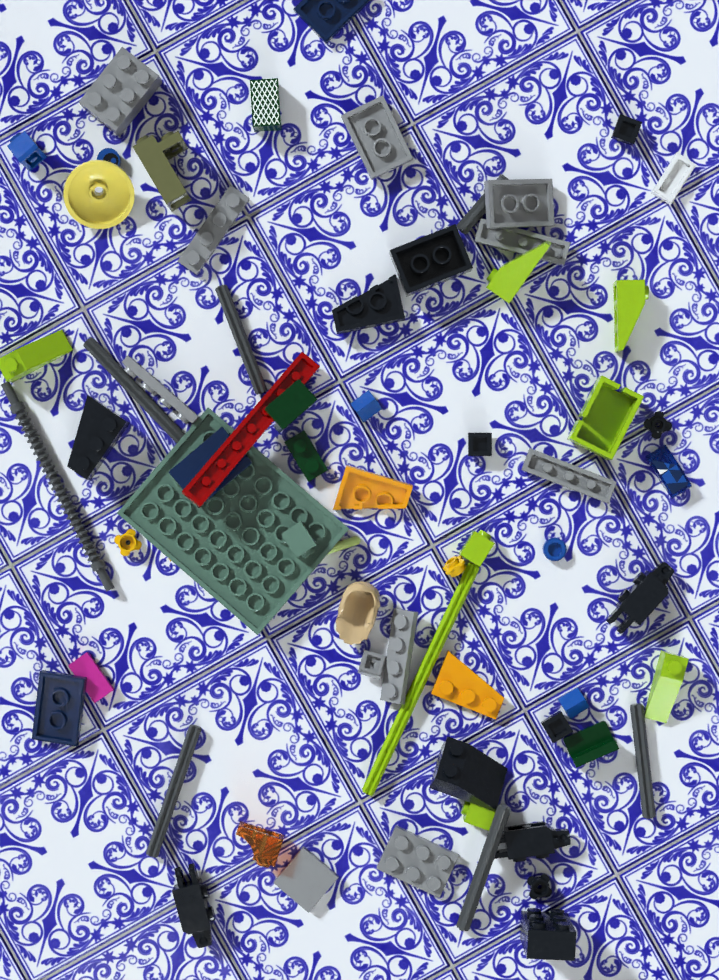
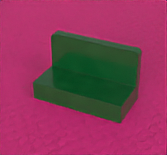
M298 379L265 408V411L276 423L273 427L280 433L314 404L317 399Z
M605 721L598 722L563 738L576 768L619 749Z

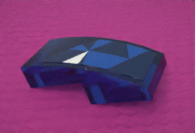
M666 445L646 456V461L659 477L660 483L672 499L692 487L684 471Z

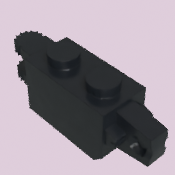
M661 562L650 572H640L632 581L634 585L629 590L625 589L617 597L619 601L616 604L617 607L606 621L611 624L624 612L628 617L617 628L620 634L625 632L633 622L641 625L668 595L666 584L674 570L667 563Z
M544 821L507 826L500 843H505L506 849L497 850L494 859L508 857V860L513 859V862H522L527 860L526 857L536 856L537 859L547 858L550 856L549 854L555 853L554 849L571 844L569 830L551 829Z
M194 863L189 864L188 870L191 881L188 882L184 881L183 871L180 867L174 869L177 884L174 885L172 893L182 931L188 935H193L198 948L212 945L211 927L215 920V913L213 907L208 905L207 898L210 897L208 886L203 884L202 879L198 877Z

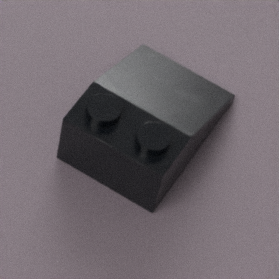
M447 736L441 746L429 788L496 812L508 768L472 745Z

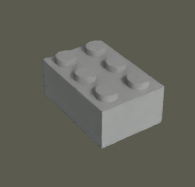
M121 47L80 99L79 103L83 109L120 137L163 82L158 74L125 48Z

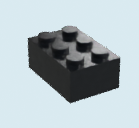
M456 224L391 249L389 252L406 297L471 272L473 268Z
M528 908L527 911H521L520 940L527 959L575 961L576 930L568 913H564V910L561 909L541 912L538 908Z

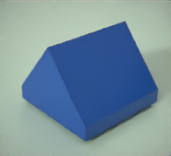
M369 390L350 403L363 423L382 409Z
M578 687L558 698L569 719L589 708L586 699Z

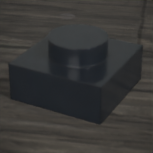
M620 114L611 138L633 146L642 122Z
M468 433V456H492V433Z
M561 711L541 721L542 726L553 743L573 732Z

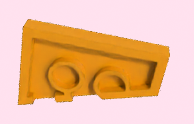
M346 465L333 510L366 508L406 509L413 485Z
M447 651L431 694L496 720L504 697L450 651Z

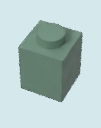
M302 521L281 534L296 558L302 556L305 559L315 552L314 547L317 546V543Z

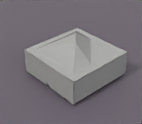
M364 649L358 673L380 680L387 656Z

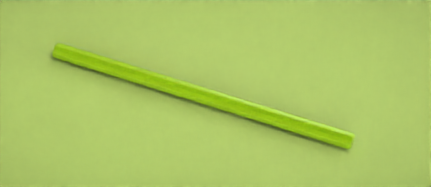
M469 562L406 694L405 704L401 705L362 788V792L367 795H374L480 568Z

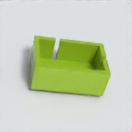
M599 376L578 416L582 420L575 422L567 440L607 460H612L644 396L626 387L621 388L617 392L615 390L620 388V384L604 376Z

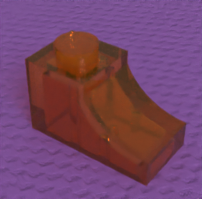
M240 821L236 835L245 839L251 846L254 854L252 860H255L256 864L262 867H275L284 835Z

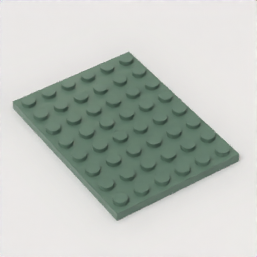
M207 408L117 514L255 634L259 635L349 528L254 446L246 454L253 463L198 508L182 494L183 489L170 475L169 471L221 427L229 435L234 431L216 413ZM300 521L304 523L317 543V546L314 547L315 552L305 559L302 556L296 558L281 535Z

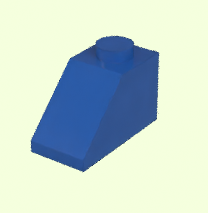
M25 131L22 134L17 133L14 135L7 146L29 172L47 158L45 153Z

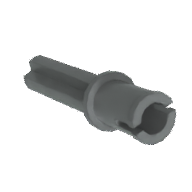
M500 174L499 177H498L496 180H509V179H508L507 177H505L504 175ZM485 189L484 194L456 226L465 235L469 233L486 213Z

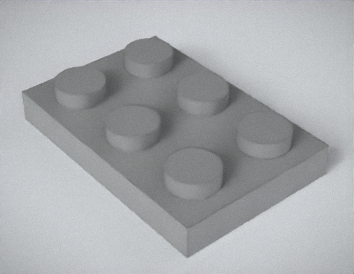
M383 95L341 115L371 180L413 160L411 152Z
M552 179L484 181L487 229L555 226Z
M395 825L376 869L440 898L459 854Z

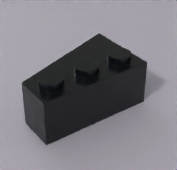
M87 395L67 467L86 480H91L130 422L94 397Z

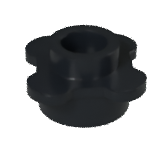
M661 411L655 412L653 417L644 421V427L648 428L654 439H659L662 433L670 431L672 428V424L666 421L664 413Z
M542 874L541 877L530 876L527 879V883L530 885L529 896L532 899L549 897L552 894L548 883L550 878L547 874Z

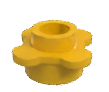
M128 529L125 534L117 535L114 539L121 549L120 553L123 556H128L131 551L139 550L142 547V543L137 540L136 532L133 529Z
M461 555L451 557L446 561L443 567L446 575L456 577L466 569L465 560L462 559Z

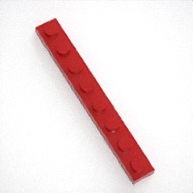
M301 352L184 488L182 494L200 508L274 422L265 411V408L298 379L305 385L320 366Z

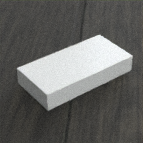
M677 152L651 193L671 205L697 164Z

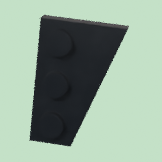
M396 274L389 277L385 282L373 286L362 295L356 296L334 308L332 313L336 333L342 334L405 321Z

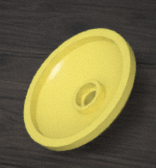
M92 160L77 166L67 177L63 191L64 203L69 214L80 224L93 229H107L121 223L131 212L135 198L134 187L128 174L118 165L104 160ZM102 187L103 191L98 193L95 191V188Z

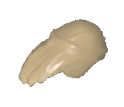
M364 581L354 582L347 586L342 595L336 619V631L339 633V639L344 640V643L350 645L361 644L363 640H367L375 624L377 612L381 605L379 591L372 584Z

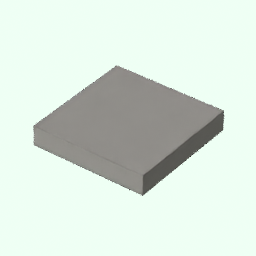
M303 846L273 883L309 913L339 876Z

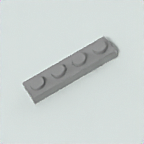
M230 185L180 256L178 263L198 275L250 201V198Z
M482 218L479 221L474 242L520 255L546 241H550L552 244L540 260L561 266L565 265L571 243L519 228L487 229L486 219Z
M128 355L122 361L126 366L124 368L125 372L132 378L138 376L144 382L141 385L151 394L154 391L161 396L159 401L168 409L174 407L179 412L176 416L185 424H188L189 421L194 424L199 416L132 357Z
M529 448L521 468L522 471L608 504L617 483L614 480Z
M394 608L380 697L382 701L400 705L405 704L418 612Z

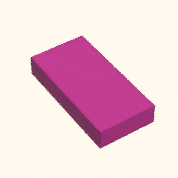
M86 652L68 665L74 675L87 677L85 691L94 703L114 690V687L89 652Z

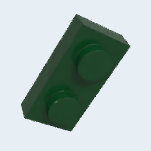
M305 430L285 441L286 446L308 482L328 470Z

